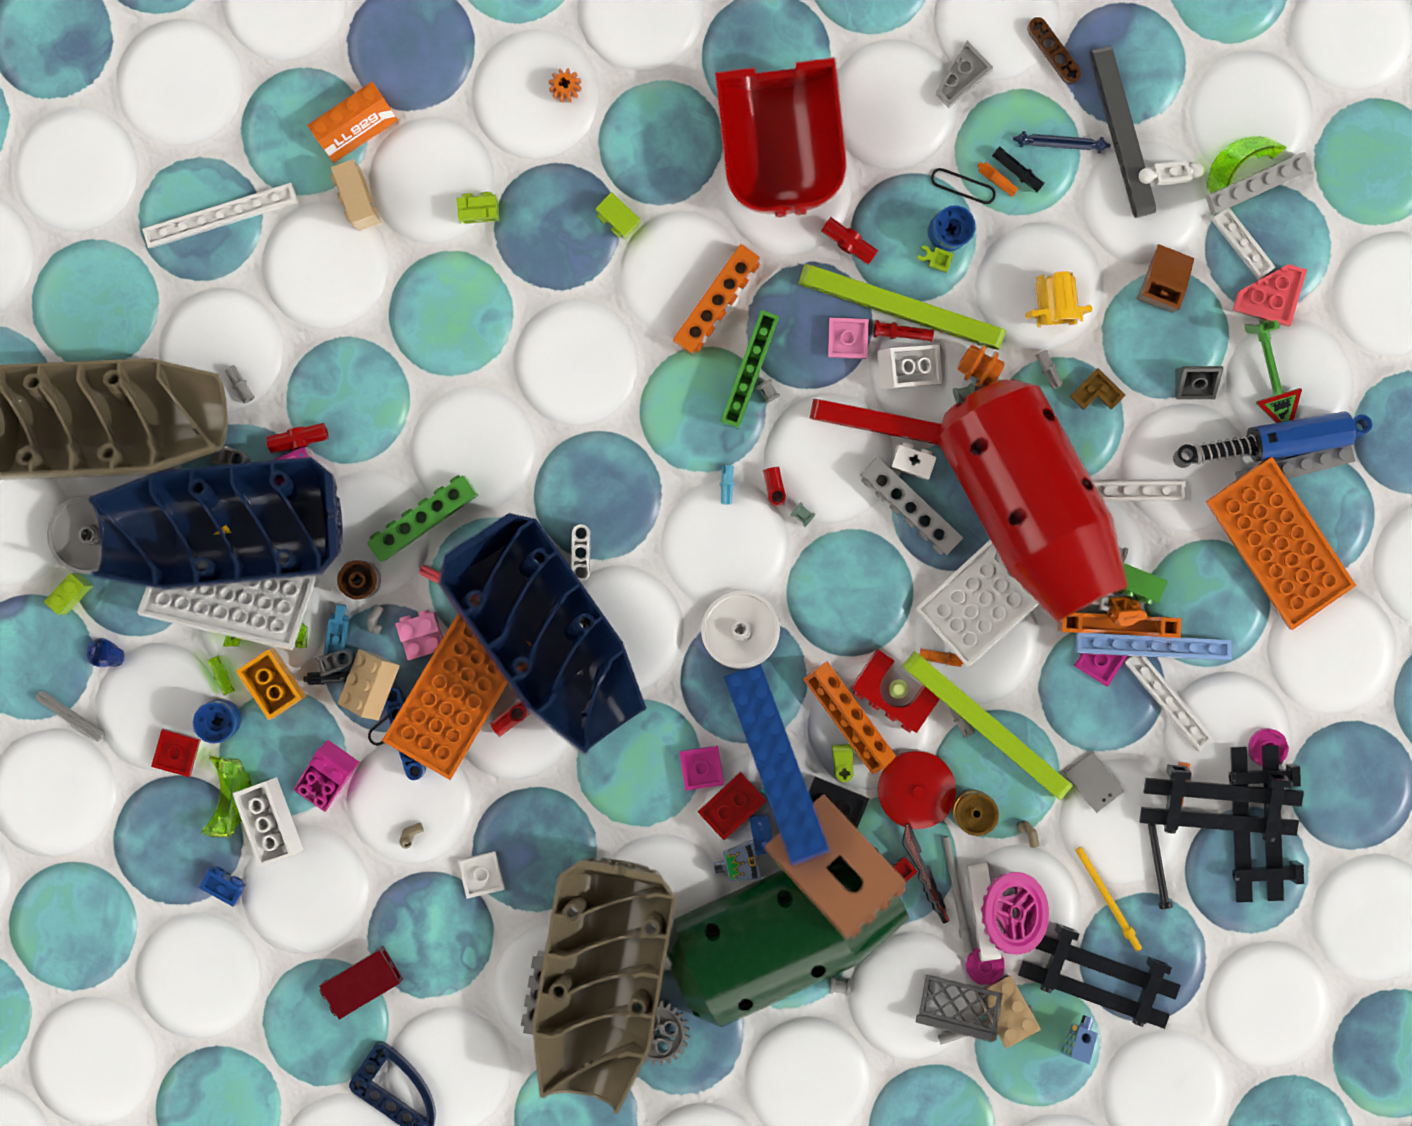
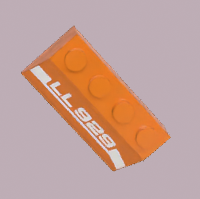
M370 82L307 126L332 162L336 163L397 122L398 119L375 84Z

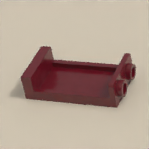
M381 946L374 953L329 980L323 981L319 985V991L323 999H327L330 1004L331 1013L340 1020L400 984L403 977L385 947Z

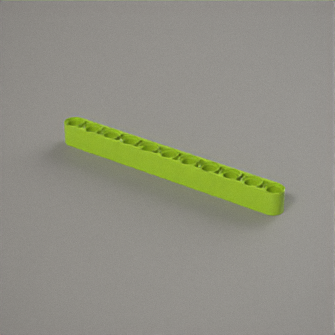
M804 264L798 281L799 285L979 345H985L991 349L1000 350L1006 334V330L809 264Z
M914 651L903 663L902 667L1057 799L1061 801L1073 785L917 652Z

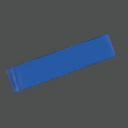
M396 686L391 687V690L397 693V700H391L388 695L385 703L390 724L395 719V710H400L405 702L402 689ZM399 751L406 776L413 781L423 777L426 772V766ZM412 766L419 767L420 775L412 773Z

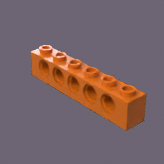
M743 244L739 245L673 338V342L690 355L701 350L704 345L702 343L703 339L706 336H711L715 330L713 326L715 322L723 319L727 313L725 308L728 304L733 305L738 297L736 295L737 291L740 288L742 290L749 282L747 277L751 272L755 273L761 265L759 263L760 256ZM737 265H744L746 271L744 273H737L735 267ZM730 280L734 282L735 286L733 289H726L724 283ZM719 296L724 302L721 305H715L712 302L713 298ZM709 312L712 315V319L707 322L703 321L701 315ZM698 328L701 331L700 336L692 337L690 335L691 329Z
M828 661L816 667L803 678L871 774L884 769L896 757Z

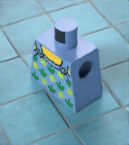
M1083 1015L1079 1026L1072 1023L1061 1053L1090 1064L1098 1033L1091 1031L1094 1022L1093 1018Z

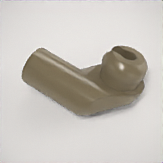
M1028 821L1017 823L1019 833H1027L1030 847H1038L1040 845L1038 835L1033 826Z
M421 822L403 829L399 840L402 848H410L414 835L424 832Z

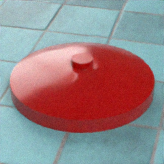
M907 751L897 755L882 770L878 780V798L884 812L898 825L908 828L906 824H910L912 829H926L940 823L951 811L956 798V782L950 768L939 757L925 751Z

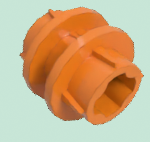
M972 344L963 355L957 370L965 374L963 379L966 381L970 376L976 378L975 386L978 388L982 384L987 386L996 382L1005 366V362L998 359L999 353L994 352L991 357L985 354L987 346L982 345L981 348H978Z

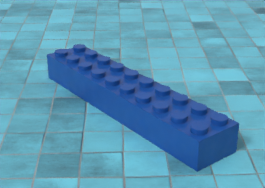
M761 663L724 676L792 866L830 853Z

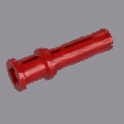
M876 320L873 337H889L891 340L899 337L932 342L934 329L898 326L896 322L890 324Z

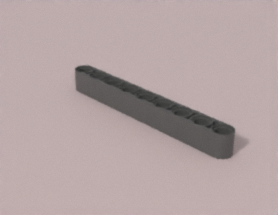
M1109 45L1091 50L1089 53L1091 66L1133 216L1139 218L1156 213V204L1150 183L1144 184L1139 180V172L1146 167L1113 49Z

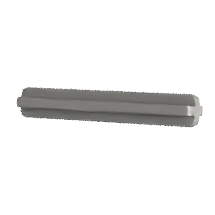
M40 691L35 699L96 742L102 740L105 733L45 691Z

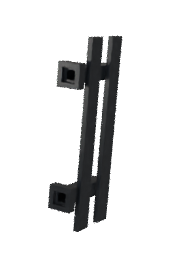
M1278 745L1262 746V770H1248L1246 746L1230 747L1231 772L1228 775L1230 784L1248 786V784L1263 783V787L1269 788L1268 783L1265 781L1267 772L1286 774L1292 781L1291 786H1301L1300 766L1286 764V769H1279ZM1232 801L1233 815L1250 816L1249 802ZM1233 831L1235 869L1232 870V877L1235 881L1237 903L1253 902L1252 882L1267 881V901H1284L1283 880H1291L1296 885L1304 884V865L1297 860L1289 861V866H1283L1282 835L1277 834V839L1275 838L1274 842L1265 841L1266 867H1251L1250 832Z
M1167 764L1166 772L1170 779L1145 778L1144 794L1166 795L1168 797L1166 809L1141 807L1140 823L1164 825V831L1170 834H1175L1178 826L1262 833V839L1268 842H1274L1275 838L1277 839V834L1297 836L1299 820L1282 819L1280 815L1282 805L1302 807L1304 791L1285 789L1291 788L1292 782L1286 774L1266 772L1265 781L1268 783L1269 788L1185 781L1191 780L1192 773L1187 766ZM1183 797L1266 804L1264 817L1181 810Z
M1057 923L1055 931L1058 933L1057 939L1044 935L1042 941L1035 948L1051 954L1047 967L1043 968L1027 961H1022L1018 976L1040 983L1041 990L1052 993V990L1056 989L1132 1017V1023L1140 1027L1149 1023L1165 1029L1170 1014L1152 1007L1158 993L1176 1000L1181 986L1178 983L1163 978L1164 973L1170 975L1172 967L1166 962L1148 956L1146 964L1150 967L1149 972L1071 945L1072 940H1078L1080 933L1073 928ZM1068 960L1142 987L1138 1002L1060 974L1064 961Z

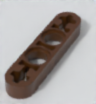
M1041 17L1033 18L1027 27L1029 35L1063 82L1068 85L1075 84L1081 76L1080 68L1046 21ZM1034 23H1035V25H1039V24H1040V25H1041V28H1040L1039 30H1038V29L1034 30V29H1033ZM1044 32H1046V34H1044L1042 38L1039 39L1041 33L1043 34ZM1046 38L1051 39L1054 44L1053 47H1045L1043 40ZM1055 55H1063L1065 62L1062 64L1057 63ZM1067 63H1069L1067 69L1065 68L1064 70H1062V68H1064L1067 65ZM1074 71V72H1075L1074 78H1073V77L1068 78V77H1067L1068 73H1069V72L1071 73V72Z

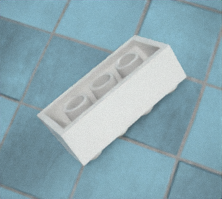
M277 777L232 793L259 868L292 857L303 851Z

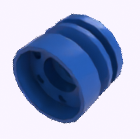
M952 205L942 209L930 221L928 227V237L931 244L948 252L961 248L974 235L976 229L975 219L970 211L959 205ZM946 229H952L953 232H946Z
M212 700L201 706L194 714L192 721L193 729L196 735L204 742L212 744L221 743L233 736L240 728L241 713L238 707L229 700ZM218 717H219V718L222 717V718H223V721H222V722H216L215 719L218 718Z

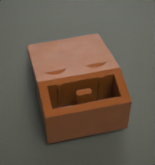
M1158 244L1137 299L1171 313L1178 311L1187 291L1195 258Z

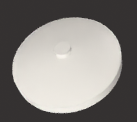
M734 591L722 595L709 606L702 620L701 635L705 648L717 662L734 669H746L762 663L772 654L779 640L780 624L774 608L765 598L749 591Z

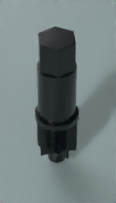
M336 671L322 677L320 676L321 672H312L304 676L303 681L307 682L308 685L346 682L350 671Z

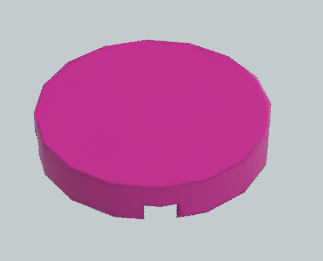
M1266 728L1260 729L1252 735L1249 740L1248 751L1252 760L1262 766V746L1278 745L1280 765L1287 758L1289 745H1287V739L1282 733Z
M976 947L967 956L966 971L977 984L992 985L999 981L1004 974V958L1001 955V959L981 962L979 952L981 951Z

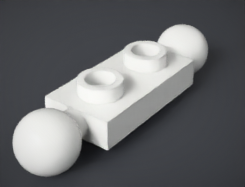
M1188 161L1154 164L1152 167L1144 168L1139 172V180L1144 184H1149L1154 180L1155 186L1186 183L1193 178H1200L1204 174V167L1200 163H1193L1189 167Z

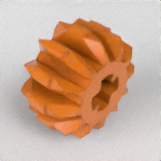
M567 68L565 73H563L562 69H559V75L556 73L552 74L554 79L549 80V85H551L549 91L554 93V99L560 97V102L563 103L565 98H567L568 102L571 103V96L578 98L577 92H580L582 88L579 86L581 79L577 78L576 72L570 74V69ZM566 83L568 88L564 89L562 84Z

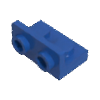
M765 813L750 816L749 820L756 855L767 854L765 845L773 839L769 815Z

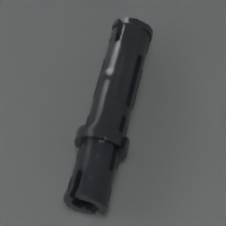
M1001 146L993 153L992 157L1014 173L1021 183L1024 182L1036 193L1045 184V182L1032 173L1030 168L1024 167Z

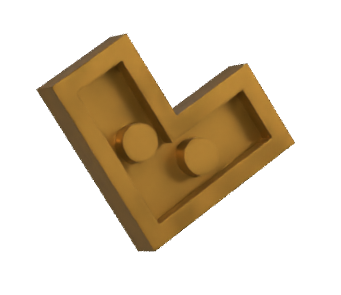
M1097 368L1069 397L1082 410L1096 397L1111 410L1126 395Z

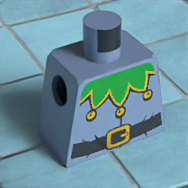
M753 839L724 850L725 860L714 862L716 874L727 872L729 881L761 879Z

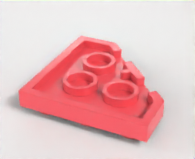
M1288 264L1238 291L1232 311L1262 320H1278L1280 325L1291 326L1307 269Z

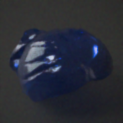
M105 638L92 641L86 652L88 661L96 667H117L124 662V651Z

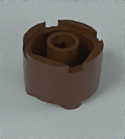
M365 560L347 562L337 575L339 590L354 600L367 599L378 592L381 584L379 570L373 563ZM362 577L363 581L360 583L356 582L357 578Z

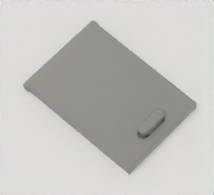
M1091 751L1064 772L1096 813L1124 792L1097 758L1094 751Z

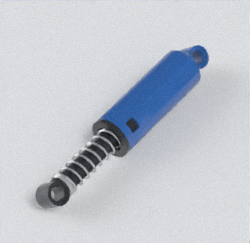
M1347 411L1248 428L1246 437L1243 435L1240 439L1234 437L1232 440L1226 438L1224 442L1222 440H1218L1217 443L1210 441L1209 444L1203 442L1201 446L1197 443L1182 445L1174 453L1173 461L1177 467L1186 468L1194 463L1196 465L1201 464V462L1204 464L1206 460L1212 462L1213 459H1217L1220 461L1223 457L1227 460L1229 456L1235 459L1236 455L1243 457L1244 454H1248L1254 462L1271 457L1275 459L1351 446L1355 442V438L1364 436L1372 429L1373 425L1371 418L1367 415L1360 414L1352 418L1351 414ZM1356 423L1362 426V430L1357 428ZM1181 453H1186L1189 456V460L1183 459Z

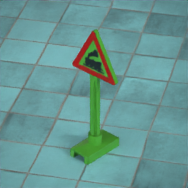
M1261 320L1258 325H1245L1246 333L1257 334L1259 342H1261L1274 394L1271 397L1256 401V404L1275 423L1294 420L1302 389L1297 388L1288 392H1282L1270 343V331L1280 328L1278 320Z

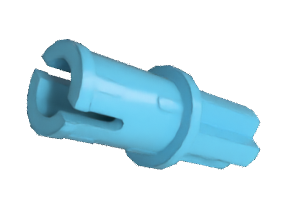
M722 465L721 483H719L721 486V504L730 505L732 504L733 486H735L733 483L734 466Z

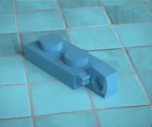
M336 605L335 614L331 613L330 618H328L324 654L346 648L349 616L345 615L346 605ZM345 653L341 654V660H344Z

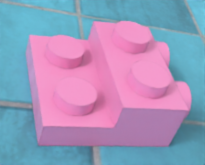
M429 610L418 612V617L412 619L410 615L399 618L400 622L395 624L408 660L435 652L443 639L436 612L430 613Z

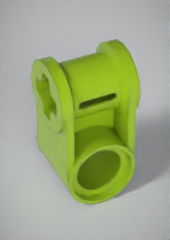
M850 744L832 745L835 777L841 782H849L853 778L852 746ZM842 768H845L846 771H849V774H846L845 778L839 775V772H842Z

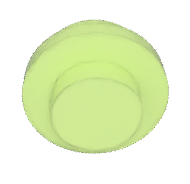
M901 679L893 680L889 685V693L896 699L904 698L908 693V685Z

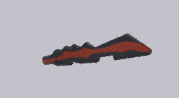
M906 824L902 845L919 870L918 880L923 884V892L926 893L927 900L931 903L932 909L938 913L943 924L948 923L950 920L946 913V906L942 895L937 890L930 867L925 866L920 855L922 849L910 824Z

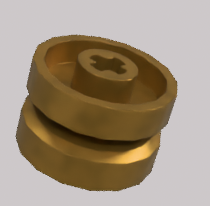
M972 789L962 792L957 796L952 807L954 821L968 835H986L998 823V806L992 798L982 791ZM975 810H978V811L976 812L977 815L973 816V812H974Z

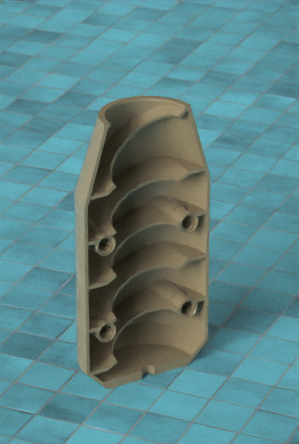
M152 358L0 365V480L152 474L218 452L224 447L228 427L227 402L223 383L217 373Z
M584 858L558 875L532 1023L540 1098L557 1093L581 1094L602 1100L613 1108V1113H619L650 1050L676 902V895L657 870H650L647 866L617 859L602 858L598 860L595 858ZM571 907H575L578 912H574ZM650 922L654 923L656 925V928H654Z

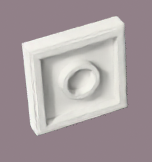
M497 851L458 860L466 899L505 890Z

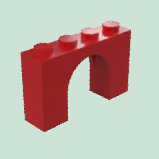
M876 649L851 685V688L854 690L852 694L861 700L863 697L870 701L868 705L878 711L880 708L886 712L884 716L894 722L896 719L902 723L900 727L911 733L913 730L917 733L940 698L922 685L908 704L892 706L886 703L881 695L880 685L894 660Z

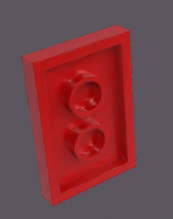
M740 771L697 812L725 840L767 800Z

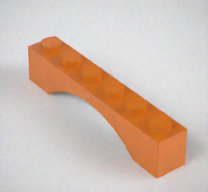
M1074 612L1058 622L1057 631L1181 638V618L1147 616V619L1138 621L1133 625L1119 626L1113 623L1107 614Z

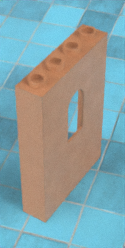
M823 794L813 803L830 853L792 866L780 833L765 845V851L847 940L850 936L852 938L856 937L861 932L860 927L865 923L869 925L876 918L875 914L880 909L881 911L887 909L891 904L890 900L894 896L900 897L906 891L904 888L906 881ZM841 855L862 878V889L857 893L846 891L825 867Z

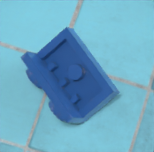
M212 866L208 868L199 888L234 907L246 884L242 883L243 880L239 877H231L226 874V871L221 867Z

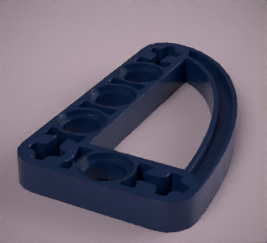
M385 1042L377 1043L351 1079L349 1088L352 1093L400 1126H412L416 1119H418L417 1124L419 1126H434L436 1121L435 1103L421 1075L404 1056ZM383 1048L384 1054L377 1061L374 1058L378 1054V1050ZM387 1058L394 1062L413 1082L424 1101L427 1118L372 1081ZM367 1063H371L375 1066V1071L373 1073H369L365 1070V1065ZM359 1080H361V1081H362V1084H361L362 1086H360L359 1088H357V1087L355 1086V1085H356V1082H358ZM369 1085L370 1088L367 1090L366 1094L363 1093L365 1091V1088H367V1086ZM371 1091H378L380 1098L373 1100L370 1097ZM387 1102H394L396 1109L389 1111L386 1108ZM410 1113L412 1121H403L402 1114Z

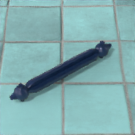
M1022 131L1021 134L1013 137V140L1018 142L1020 147H1024L1028 143L1031 146L1080 150H1092L1095 148L1097 153H1101L1105 148L1111 146V144L1106 143L1104 137H1100L1099 140L1095 141L1092 138L1032 134L1028 136L1026 131Z

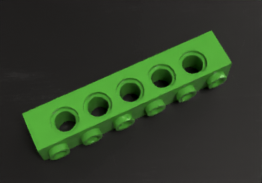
M763 310L760 311L720 423L739 430L780 316Z
M460 475L455 476L449 481L450 485L445 488L441 486L435 490L433 497L430 499L426 497L418 502L416 509L413 511L408 509L402 514L403 518L397 522L393 520L385 526L386 530L381 533L377 531L369 537L371 540L367 542V545L379 562H385L479 496L467 477L464 475L461 477ZM456 489L459 496L456 500H451L449 494L452 490ZM441 501L443 507L440 511L436 512L433 507L434 503ZM424 512L427 516L426 521L423 523L418 521V514ZM405 523H408L411 528L408 534L402 532V526ZM390 534L394 537L392 545L386 543V537Z

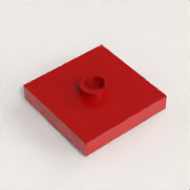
M161 729L151 767L191 777L201 739L168 729Z

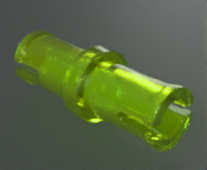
M219 655L207 660L214 674V681L217 680L223 696L235 691L228 677L229 672L228 670L225 671Z

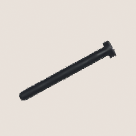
M1148 824L1161 902L1158 903L1159 909L1173 908V903L1168 898L1156 824Z

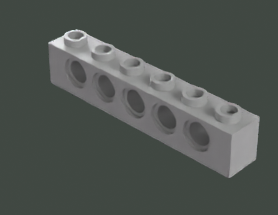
M876 457L860 474L862 477L861 481L868 488L872 486L877 491L875 494L882 501L886 499L891 504L889 508L894 513L903 515L905 517L903 521L910 528L915 527L919 531L918 535L925 542L929 540L933 544V550L939 555L942 553L948 555L963 539L953 527L880 458ZM879 475L886 478L885 486L877 484L876 479ZM893 489H898L901 493L898 500L891 497ZM911 502L914 504L915 510L913 513H908L905 510L906 503ZM923 515L929 519L926 527L919 523V519ZM936 529H940L943 532V537L940 540L934 538V531Z

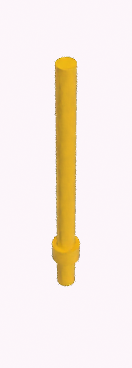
M1082 846L1075 849V852L1121 926L1124 937L1130 941L1136 952L1141 950L1142 946L1135 936L1136 932L1133 927L1127 923Z

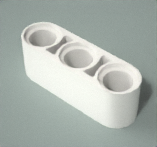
M580 524L572 530L571 569L576 575L577 568H585V577H577L579 581H585L590 576L591 532L587 526ZM579 528H584L587 532L586 537L583 539H579L576 536ZM580 547L586 550V556L582 559L576 556V550Z

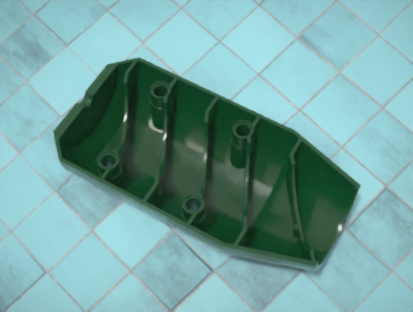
M841 855L825 867L846 891L857 893L862 889V878ZM780 870L675 918L671 926L666 955L672 964L671 970L678 987L693 1015L719 1027H725L857 966L910 918L901 897L897 898L894 896L890 900L891 904L884 911L880 909L875 914L876 918L869 925L865 923L860 927L861 932L856 937L852 938L850 936L846 940L783 870ZM781 890L789 891L784 897L778 894ZM709 923H714L717 925V927L715 929H709L707 925Z

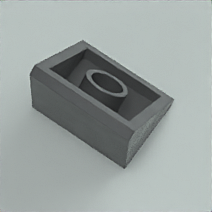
M1183 366L1175 369L1176 399H1216L1224 369L1223 366Z

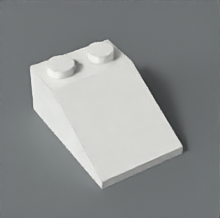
M939 345L898 347L877 351L881 390L943 384Z

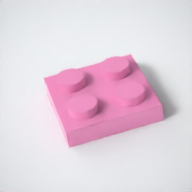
M829 318L828 358L867 359L869 319Z

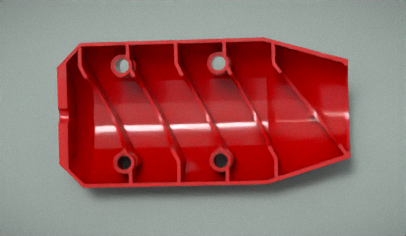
M1014 379L1000 380L965 397L964 403L955 404L944 414L936 440L1007 571L1056 622L1062 621L1072 613L1118 590L1124 591L1128 588L1113 516L1040 386Z

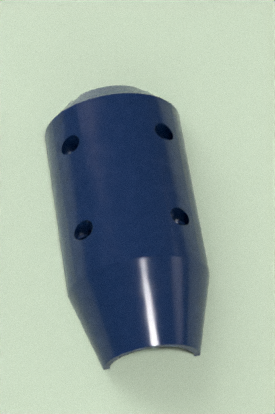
M312 457L159 471L89 497V503L95 510L101 534L100 565L97 571H91L92 577L161 590H174L322 575L342 550L343 523L340 498L337 497L336 480L331 472ZM227 525L232 533H227L223 527Z
M508 513L475 536L444 554L438 583L442 591L526 710L583 755L586 754L590 748L604 737L647 709L622 640L537 519Z

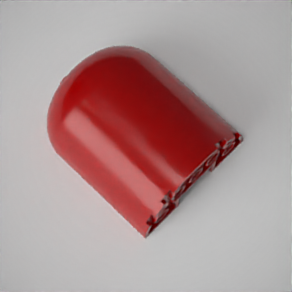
M835 57L795 62V68L756 73L754 67L715 72L726 179L730 191L737 201L754 212L775 215V217L780 218L793 213L795 215L807 214L808 210L817 208L832 199L843 184L847 167Z

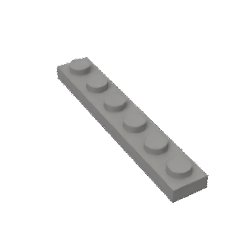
M1306 152L1298 153L1206 195L1211 215L1217 214L1311 171Z
M1352 446L1316 451L1280 460L1276 463L1286 479L1356 461ZM1252 468L1235 472L1236 479L1247 473Z

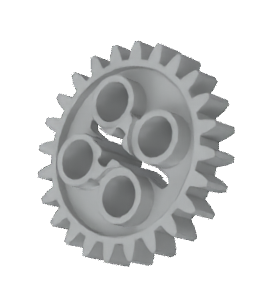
M662 1000L657 1006L656 1018L658 1022L654 1024L651 1046L645 1058V1063L652 1059V1064L655 1065L657 1060H659L660 1065L663 1066L666 1059L670 1064L672 1057L677 1060L679 1058L678 1053H684L682 1047L688 1046V1043L684 1041L690 1038V1035L685 1033L690 1030V1027L684 1026L688 1019L682 1020L681 1017L684 1015V1012L678 1014L677 1010L679 1007L677 1006L672 1009V1002L665 1006V1002ZM667 1023H672L676 1030L673 1032L669 1031ZM657 1029H660V1030H661V1031H660V1034H661L660 1036H657V1035H656V1034H657V1031H656ZM659 1042H666L668 1049H662Z

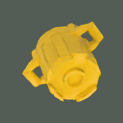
M1053 272L1054 275L1045 278L1044 274L1036 277L1038 310L1028 311L1025 317L1027 319L1036 318L1037 328H1041V325L1065 323L1074 325L1077 324L1078 320L1083 322V315L1092 312L1093 308L1091 305L1078 306L1076 280L1073 277V272Z

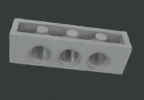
M538 951L537 956L532 958L531 968H534L533 976H529L528 987L531 990L530 995H526L524 1007H527V1013L522 1015L521 1026H524L523 1033L532 1035L534 1017L532 1010L535 1009L537 1000L535 991L539 989L541 977L539 971L542 970L545 954L542 951Z

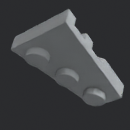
M968 40L936 91V96L948 108L993 71V66Z

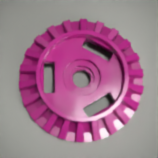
M1022 872L1003 873L999 878H995L993 884L989 885L986 889L988 893L982 899L984 903L983 907H981L983 916L981 921L986 927L984 932L986 935H989V941L991 944H995L998 950L1004 951L1007 954L1022 955L1036 948L1046 933L1049 921L1048 901L1041 885L1030 875ZM1012 887L1015 890V894L1002 896V893L1008 888ZM1013 908L1017 910L1016 918L1012 916ZM997 922L999 923V925L1001 926L1002 930L1004 931L1003 933H1002L1001 930L999 929Z

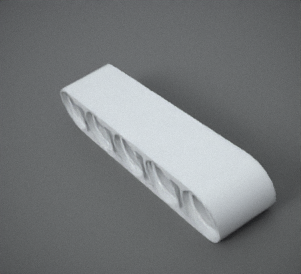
M987 863L967 865L966 870L977 945L981 951L979 952L980 960L983 962L1001 959V950H998L995 944H991L989 935H986L984 932L986 927L981 921V918H983L981 907H983L984 903L982 899L988 893L987 887L991 885Z

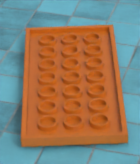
M1273 457L1262 461L1205 501L1289 630H1294L1357 586Z
M457 613L382 739L384 743L449 780L452 779L508 684L459 613Z

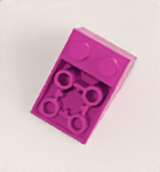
M327 740L316 751L293 790L326 812L360 762L330 740Z

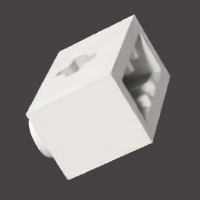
M903 443V445L897 446L890 468L929 480L936 457L932 456L933 452L921 449L920 452L914 450L913 445ZM916 456V460L919 462L911 465L912 461L909 458Z

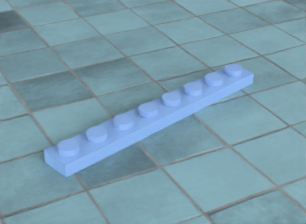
M1076 633V653L1232 660L1231 640Z

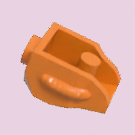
M1128 596L1110 597L1107 615L1116 625L1130 626L1138 621L1147 619L1148 616L1141 609L1139 602Z

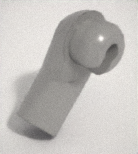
M377 604L368 616V631L370 633L373 632L375 635L379 634L382 629L381 625L377 624V621L384 611V608Z

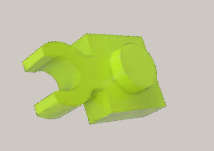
M921 246L920 250L925 251L926 256L918 255L916 259L920 262L930 261L928 267L947 273L954 254L935 247L934 252H931L929 247Z

